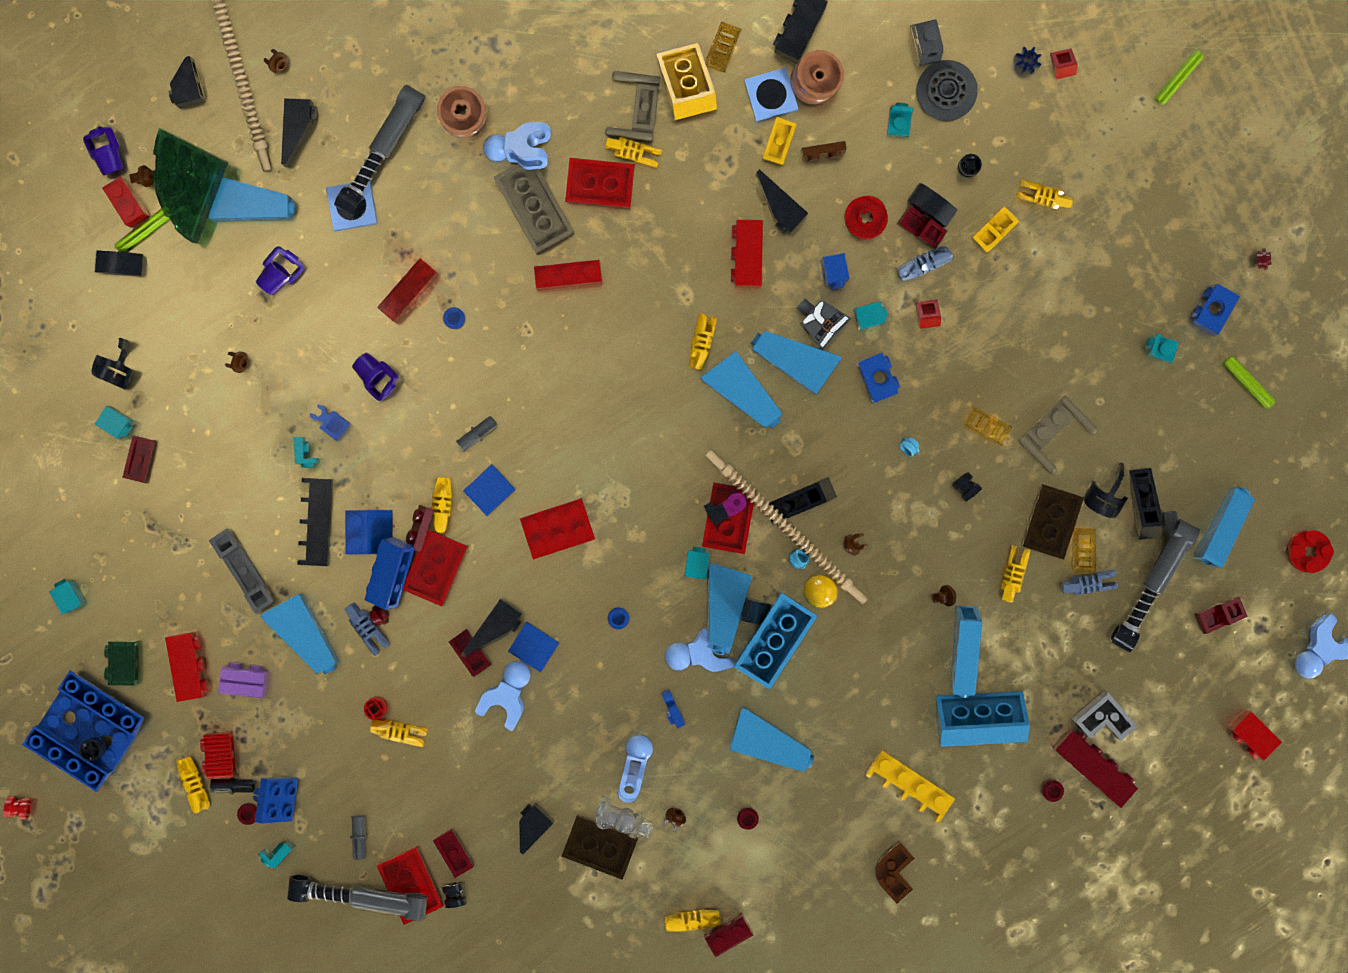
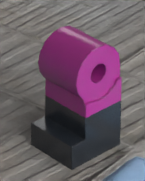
M733 493L728 496L726 501L715 507L712 502L703 507L712 524L716 525L742 511L747 501L744 495Z

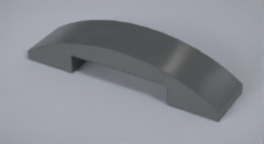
M227 528L211 538L209 542L236 579L254 613L257 614L274 603L273 597L256 567L230 530Z

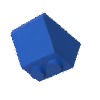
M345 510V554H378L377 549L381 540L393 538L392 510Z

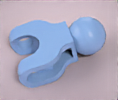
M527 122L513 132H506V137L499 134L491 135L483 144L484 154L491 161L496 162L507 158L509 162H516L526 170L544 168L547 166L548 156L542 148H535L534 146L545 143L550 139L551 128L544 122Z
M1332 613L1324 614L1310 628V644L1305 649V652L1298 655L1295 661V669L1304 678L1311 679L1321 674L1323 665H1328L1332 660L1348 659V637L1339 644L1332 638V629L1337 623V618Z
M707 628L702 629L694 641L686 643V645L674 643L665 652L666 664L674 670H683L689 665H701L709 671L717 672L734 666L732 658H717L714 656L712 649L707 648Z
M519 661L507 664L503 671L502 681L498 686L490 687L483 693L475 714L484 716L490 706L500 705L507 712L504 726L506 729L513 731L524 711V704L520 693L530 680L531 675L527 665Z
M644 735L632 736L626 744L627 758L618 790L619 799L625 803H632L636 800L641 788L647 760L653 753L652 742ZM626 786H631L634 790V793L628 794L625 792L624 788Z

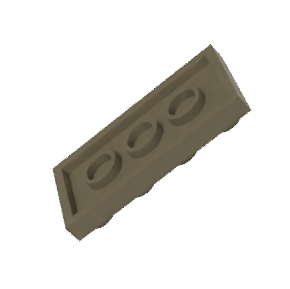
M516 164L494 176L497 185L536 254L574 234L539 169L526 170L519 164Z

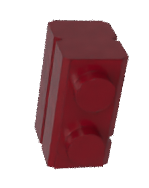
M742 912L720 926L715 927V930L712 929L704 934L705 940L715 957L754 936L753 930Z

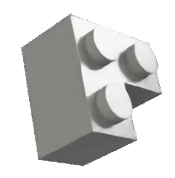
M1106 691L1100 693L1071 718L1088 738H1091L1106 726L1115 738L1123 740L1138 727Z

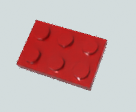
M569 157L565 202L630 209L635 164Z
M713 482L710 502L715 507L726 501L731 494H741L742 490H737V486ZM746 498V506L742 511L716 525L712 524L707 514L702 547L745 554L754 502L751 503V499Z
M582 498L520 518L533 560L595 540Z
M428 529L421 552L418 551L405 580L403 590L442 607L468 546Z
M417 846L376 865L388 891L427 895L426 915L444 907L443 901ZM400 916L403 925L414 921Z

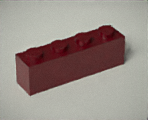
M1069 728L1052 748L1110 800L1122 808L1139 789L1134 785L1136 780L1128 773L1124 775L1117 770L1120 766L1111 758L1108 760L1101 756L1103 751L1094 743L1091 746L1086 743L1085 739L1087 737L1078 729L1074 732Z

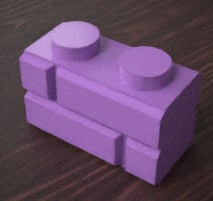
M228 662V666L225 665L221 668L218 692L263 698L266 696L269 672L268 670H263V666L250 665V668H243L241 663Z

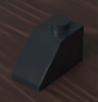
M187 56L171 80V90L168 91L172 104L175 103L180 109L205 102L195 61L192 57Z
M536 802L532 806L528 804L520 812L522 817L519 820L520 853L522 855L554 823V819Z

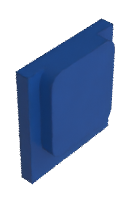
M491 464L463 491L488 516L516 489Z
M526 622L508 652L541 672L559 642Z

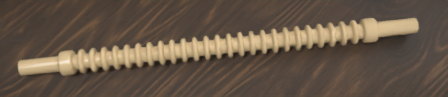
M211 0V3H214L212 8L216 9L214 14L218 15L216 20L220 22L218 24V27H221L220 33H223L221 38L225 39L223 44L227 46L225 50L228 51L227 57H230L228 62L232 63L230 68L234 70L232 74L235 75L234 80L237 81L235 86L239 87L237 92L241 93L239 98L242 99L241 104L244 105L242 110L246 111L244 116L248 117L246 122L250 124L248 128L251 129L249 133L253 135L251 140L254 141V150L258 152L263 172L271 170V165L266 152L268 146L266 141L263 140L264 135L261 134L263 129L259 128L261 123L257 122L259 117L256 116L257 111L254 110L256 106L252 104L254 99L250 98L252 93H249L250 87H247L249 82L245 80L247 75L243 74L245 69H242L243 63H240L242 58L238 57L240 52L236 50L238 45H235L236 39H233L235 34L231 33L233 28L229 26L231 21H228L229 15H226L228 10L224 9L226 4L222 2L223 0Z
M712 450L706 453L705 456L720 470V474L723 477H728V481H732L733 486L737 485V490L741 489V494L745 493L746 498L751 499V503L755 502V507L759 506V511L763 510L764 516L768 515V519H772L773 524H778L777 528H782V533H787L786 537L790 536L791 541H796L795 545H800V550H805L804 554L808 553V557L813 558V562H818L817 566H822V571L826 570V574L831 575V579H836L835 583H840L839 586L843 591L847 590L861 604L867 601L868 598L853 585V580L845 577V573L841 574V569H836L837 566L832 565V560L828 561V557H824L823 552H818L819 548H814V543L810 544V540H806L805 535H800L801 531H796V526H791L792 522L788 523L787 518H782L783 514H778V509H773L774 505L770 506L769 501L764 500V496L760 497V492H755L756 488L752 489L751 484L746 483V479L742 480V475L738 476V471L734 472V467L731 464H726Z

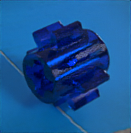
M1023 47L1022 54L1016 53L1015 58L1019 60L1014 66H1019L1022 69L1021 74L1028 70L1030 74H1033L1034 67L1039 68L1041 66V63L1037 61L1042 55L1034 52L1035 47L1031 50ZM1026 57L1027 59H1032L1030 64L1029 62H1024Z

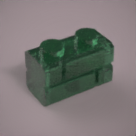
M139 640L108 641V645L104 649V656L108 658V667H105L104 678L108 680V685H137L139 680Z

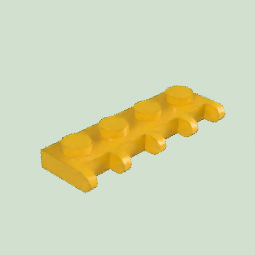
M881 750L865 775L870 778L876 772L886 779L882 784L883 788L886 789L891 782L904 791L900 797L901 800L904 801L908 795H911L922 804L918 811L921 813L926 807L931 808L938 813L934 820L937 823H940L955 800L953 796L883 750Z

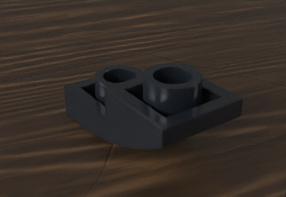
M922 183L917 185L907 200L922 214H928L942 227L948 225L958 210L946 199Z
M96 250L94 272L141 276L143 254Z

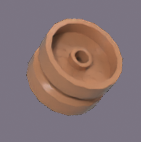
M826 50L809 52L794 66L791 73L790 84L793 93L807 104L818 105L826 102L840 89L844 81V69L840 60Z
M455 86L446 90L440 97L437 104V116L443 128L450 135L460 139L471 138L478 135L485 127L487 108L481 96L474 89L466 86ZM465 110L466 114L462 116L459 112Z

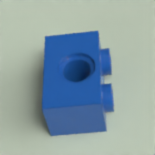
M845 253L826 256L821 259L820 265L825 287L830 286L831 290L843 288L850 279Z
M1217 283L1206 288L1202 295L1204 300L1201 306L1197 305L1191 315L1194 317L1191 324L1213 336L1220 333L1240 298L1236 293ZM1211 303L1216 304L1218 307L1216 314H1212L1209 310Z
M880 353L856 363L872 404L899 393L897 389L900 388L897 377H892L889 369L892 368L888 356ZM880 371L884 373L885 381L883 383H877L874 380L875 372Z

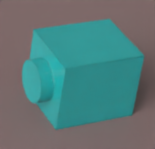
M880 301L853 310L859 331L886 323L885 318H888L886 306H881Z
M106 406L95 422V425L115 438L122 439L131 432L133 428L131 424L134 420L115 408Z
M693 546V550H688L685 577L706 579L710 553L706 552V548Z
M66 579L55 583V588L49 591L61 614H67L87 603L74 580L66 581Z

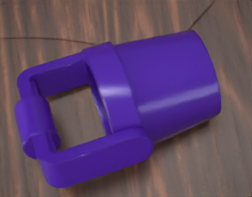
M99 126L83 137L91 159L95 161L103 176L124 168L118 150L119 144L110 126L103 128ZM105 133L110 144L95 149L92 139Z
M277 246L263 261L262 265L265 268L257 278L256 283L266 293L274 295L285 283L292 284L303 271L304 265L295 254ZM278 253L282 254L292 264L298 266L292 274L273 260Z
M366 352L358 357L352 365V368L362 379L365 389L377 401L384 400L394 390L395 384L398 381V375L384 361L379 362ZM388 375L391 380L386 384L382 393H380L374 386Z

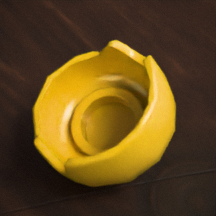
M816 575L810 577L805 583L803 593L809 604L818 608H825L832 605L837 599L838 588L835 581L830 577Z

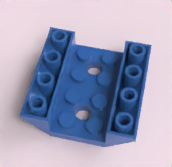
M70 670L59 686L58 690L60 692L39 725L32 728L22 745L97 792L114 772L136 738L144 717ZM68 711L75 714L76 719L74 723L66 721L65 714ZM104 735H109L112 738L111 746L106 747V752L102 757L94 761H86L80 756L79 747L83 741L93 737L102 739Z

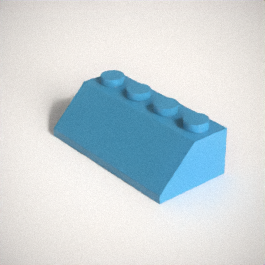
M780 593L733 667L770 690L816 620L817 615L785 594Z
M1023 691L975 694V696L969 695L966 698L958 697L957 695L936 696L940 747L1028 742L1030 724Z

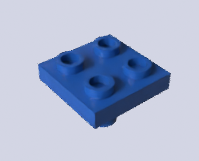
M261 778L260 788H257L253 793L259 795L258 797L253 796L254 801L258 802L255 822L276 823L292 821L298 778Z

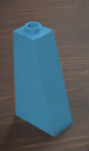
M208 175L209 219L212 221L291 220L292 214H295V202L291 201V197L286 194L216 175Z
M764 331L762 335L757 333L751 342L754 345L752 348L753 352L815 395L842 359L838 355Z
M736 351L701 377L705 384L765 428L769 425L770 428H773L781 422L779 417L783 415Z
M1240 486L1238 489L1230 488L1196 548L1193 557L1211 567L1223 568L1254 503L1255 498L1249 496L1251 494L1250 491Z
M710 563L707 571V648L712 649V652L724 655L725 653L729 654L732 648L752 575Z
M303 593L260 615L317 674L323 671L325 675L336 669L334 664L338 663L339 660Z
M955 606L951 688L953 695L963 698L969 697V695L975 696L982 619L978 608L973 606Z
M741 706L729 747L731 751L806 772L807 767L811 768L814 755H811L812 751L810 748L748 708Z

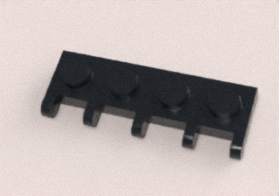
M302 478L303 483H309V498L301 497L300 501L308 502V519H300L299 521L300 524H307V541H298V545L306 546V561L298 560L297 565L329 566L333 479Z

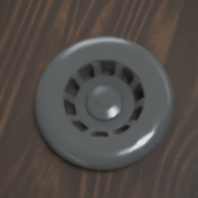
M941 60L931 64L923 71L917 84V97L921 107L930 116L944 121L956 120L966 115L974 106L978 93L977 82L973 73L962 63L953 60ZM934 88V89H935V93L932 94V93H931V89ZM955 101L956 104L952 106L951 102ZM941 103H947V106L941 105Z

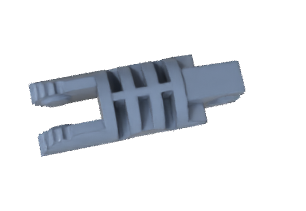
M942 246L910 259L897 267V271L902 281L917 278L927 272L938 269L947 262L949 263L953 260V254L947 247Z
M1116 569L1072 576V580L1061 582V589L1063 593L1074 592V595L1118 589L1117 582L1102 583L1101 580L1116 576Z
M355 602L345 608L346 613L350 617L348 621L374 656L379 653V649L371 639L372 636H375L384 648L390 645L364 609L360 610Z

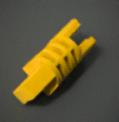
M619 137V140L607 138L605 144L606 149L615 151L614 156L657 168L658 162L644 158V151L653 155H661L662 153L661 149Z
M1021 179L1020 185L1034 189V193L1031 195L1018 191L1015 196L1016 198L1058 209L1059 206L1071 209L1073 198L1063 195V190Z
M698 314L694 331L695 335L693 336L692 348H690L689 368L695 370L703 369L705 360H707L709 355L708 351L712 343L711 338L713 337L717 322L716 317L710 316L707 319L706 314Z
M446 477L436 478L432 493L431 509L434 510L433 529L437 533L445 532L448 516H451L450 478Z
M1012 545L1001 588L1004 589L1003 601L1012 603L1016 592L1020 593L1031 550L1025 549L1022 553L1020 565L1015 564L1018 547Z
M385 719L384 721L372 720L370 732L380 735V738L423 747L425 743L423 739L409 735L425 736L428 729Z
M189 756L176 761L180 781H183L182 786H184V792H187L186 797L192 812L197 814L202 809L210 808L205 788H202L203 782L201 783V777H198L199 771L192 758Z
M719 910L687 911L673 915L670 914L665 918V928L669 932L704 930L721 925Z

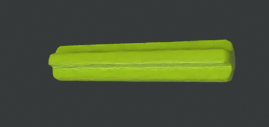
M1195 50L1156 95L1155 100L1159 104L1164 105L1203 60V53Z
M161 208L114 244L118 252H126L172 217L171 213L167 208Z
M1230 356L1225 360L1224 365L1266 409L1274 405L1275 399L1234 356Z

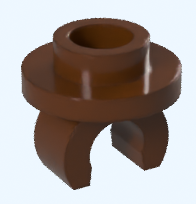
M272 49L271 52L274 55L270 60L264 58V62L268 65L270 71L280 73L286 68L288 57L283 52H277L275 49Z
M146 165L140 166L137 173L129 175L131 183L137 182V184H142L144 187H150L153 184L154 173Z
M242 351L236 353L228 352V355L233 357L231 364L225 363V366L231 368L236 373L244 372L249 364L247 354Z
M863 533L849 534L845 537L844 548L848 553L856 556L860 553V550L868 547V544L860 545L858 543V539L864 536Z
M949 585L942 586L939 592L932 594L933 603L940 602V604L950 607L956 602V592Z
M669 808L665 814L663 826L670 822L675 825L673 832H676L680 826L686 823L683 811L678 808Z

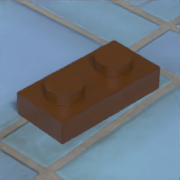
M841 141L802 147L801 157L802 159H807L808 162L818 161L820 157L828 155L829 159L839 158L847 150L846 143Z

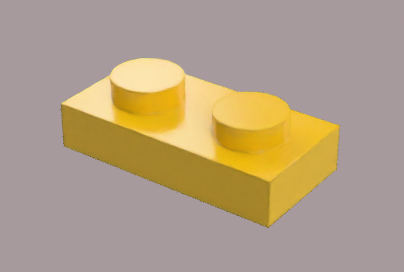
M776 117L762 158L763 160L783 166L797 123Z

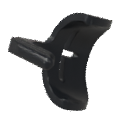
M119 338L118 348L121 349L118 361L96 355L91 373L94 377L125 390L134 370L123 364L129 351L130 342L127 339ZM107 365V366H110V367H112V368H114V369H117V370H119V371H121V372H123V373H126V376H124V375H122V374H120V373H117L116 376H115V378H114L113 376H114L115 371L110 370V369L106 368L105 366Z
M1119 463L1116 478L1109 493L1102 491L1093 480L1084 497L1085 505L1102 516L1116 518L1128 500L1126 496L1123 499L1114 497L1124 477L1123 463ZM1096 496H1098L1099 498L1103 499L1104 501H1106V502H1108V503H1111V504L1117 505V506H1112V505L1106 504L1105 508H1102L1103 505L1105 504V502L1101 501V500L1098 499Z

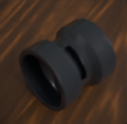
M966 154L958 163V173L964 178H973L981 170V159L975 154Z
M969 472L962 475L952 484L955 490H961V497L965 502L982 490L978 483L972 482L973 476Z
M99 737L83 741L79 747V754L86 761H94L102 757L106 752L105 741Z
M451 882L442 885L443 893L446 895L444 901L445 908H456L467 904L466 897L463 896V882Z

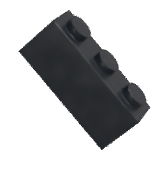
M795 0L792 5L795 7L793 14L788 13L783 23V26L786 27L783 34L778 33L773 43L776 46L774 53L797 64L827 7L828 1Z

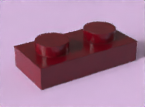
M132 436L122 478L146 483L155 440Z
M419 505L418 509L414 511L412 529L408 531L406 536V542L414 546V550L420 552L434 512L433 509Z
M468 629L451 639L449 644L470 674L475 677L492 664L482 649L466 658L461 656L473 638Z
M453 828L433 839L454 878L474 867Z

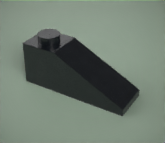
M284 98L281 164L284 167H290L313 126V119H317V106H314L310 99Z
M759 169L756 172V178L773 221L776 222L774 226L782 234L787 232L790 235L808 215V212Z
M1152 469L1129 470L1134 521L1138 539L1160 538L1164 522Z
M829 477L771 501L769 505H774L773 509H778V514L782 513V518L788 519L836 498L837 495Z
M746 596L740 620L760 625L769 612L771 604Z
M500 599L466 646L461 656L466 658L507 636L510 631L515 632L521 624L519 620L521 613Z

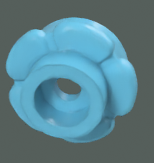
M904 437L899 448L909 457L919 453V443L914 438Z
M797 549L789 554V562L794 568L804 569L806 564L809 563L808 554H804L803 549Z

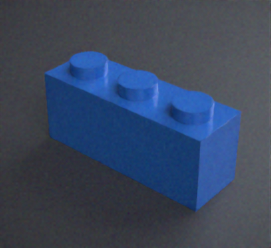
M395 537L381 540L377 549L376 561L372 566L370 582L366 587L365 601L384 610L398 608L415 549L414 546Z

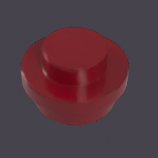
M1263 248L1262 251H1257L1258 269L1264 268V270H1268L1267 266L1272 265L1271 253L1266 252V248Z
M374 605L369 612L372 621L378 626L387 624L389 622V612Z
M1049 780L1043 785L1042 794L1046 800L1056 802L1063 797L1064 787L1057 780Z
M253 803L241 805L237 811L239 821L245 825L255 823L257 806Z
M743 808L739 811L737 822L741 828L750 830L758 824L759 816L754 809Z

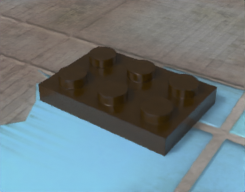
M1041 484L1021 546L1064 560L1084 497Z
M577 815L561 857L623 880L638 837Z

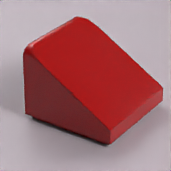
M1072 48L1050 53L1056 79L1077 74L1078 64Z
M937 299L916 302L920 329L941 325V313Z

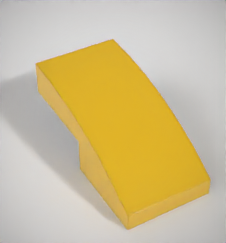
M1004 206L973 236V239L988 253L1020 221Z

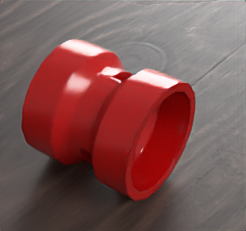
M380 696L370 698L364 705V713L371 720L380 719L388 710L387 701Z
M7 796L3 809L4 817L12 818L17 816L19 819L28 820L32 809V799L25 797L17 799L16 796Z

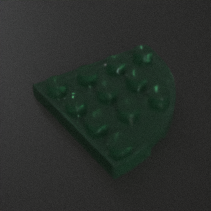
M159 128L153 150V155H156L155 170H152L159 204L164 215L169 217L174 224L176 231L190 242L198 244L228 162L165 129Z

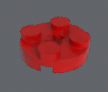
M874 196L858 197L847 206L844 213V224L849 233L854 237L862 240L874 239L887 226V210L883 202ZM869 212V217L872 221L863 223L860 214Z
M1300 531L1288 543V560L1295 569L1301 572L1316 573L1322 571L1328 566L1334 555V549L1330 540L1320 531ZM1307 546L1310 548L1314 547L1315 554L1313 556L1309 555L1307 557L1305 555L1307 553L1305 549Z

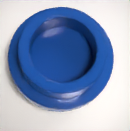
M457 307L447 309L443 315L444 324L451 329L460 328L465 322L463 311Z
M617 607L609 612L608 623L612 628L623 629L627 626L629 614L625 609Z

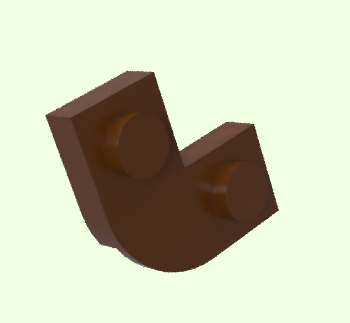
M900 841L880 858L876 867V877L880 886L896 904L913 890L899 872L915 859Z

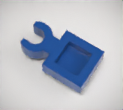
M318 404L317 407L321 409L322 414L317 417L311 413L310 417L313 420L322 421L323 423L319 428L338 441L351 424L335 411L327 414V409L323 405Z
M670 690L661 693L669 710L666 715L670 724H675L677 728L684 726L685 721Z

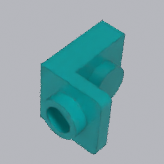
M895 103V105L890 107L887 135L909 137L913 107H908L909 104Z
M1158 333L1153 334L1146 342L1145 349L1148 350L1146 356L1173 363L1179 342L1162 337Z
M293 437L295 464H301V468L314 467V463H320L319 458L307 459L306 454H310L309 441L305 440V437Z
M289 840L285 844L280 842L272 851L275 854L274 856L268 850L263 849L258 854L261 857L260 861L268 868L272 867L275 869L295 845Z

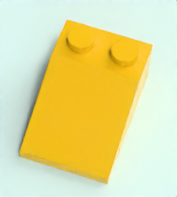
M698 43L656 54L675 120L717 109L716 93Z

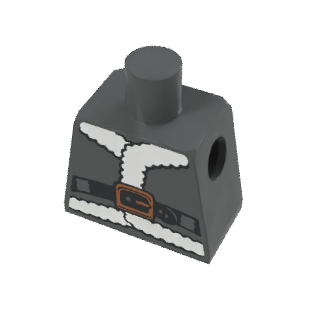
M934 19L910 25L919 66L941 61L944 49L937 20Z
M805 298L797 307L806 316L800 325L820 350H824L851 320L849 316L823 300L814 306Z

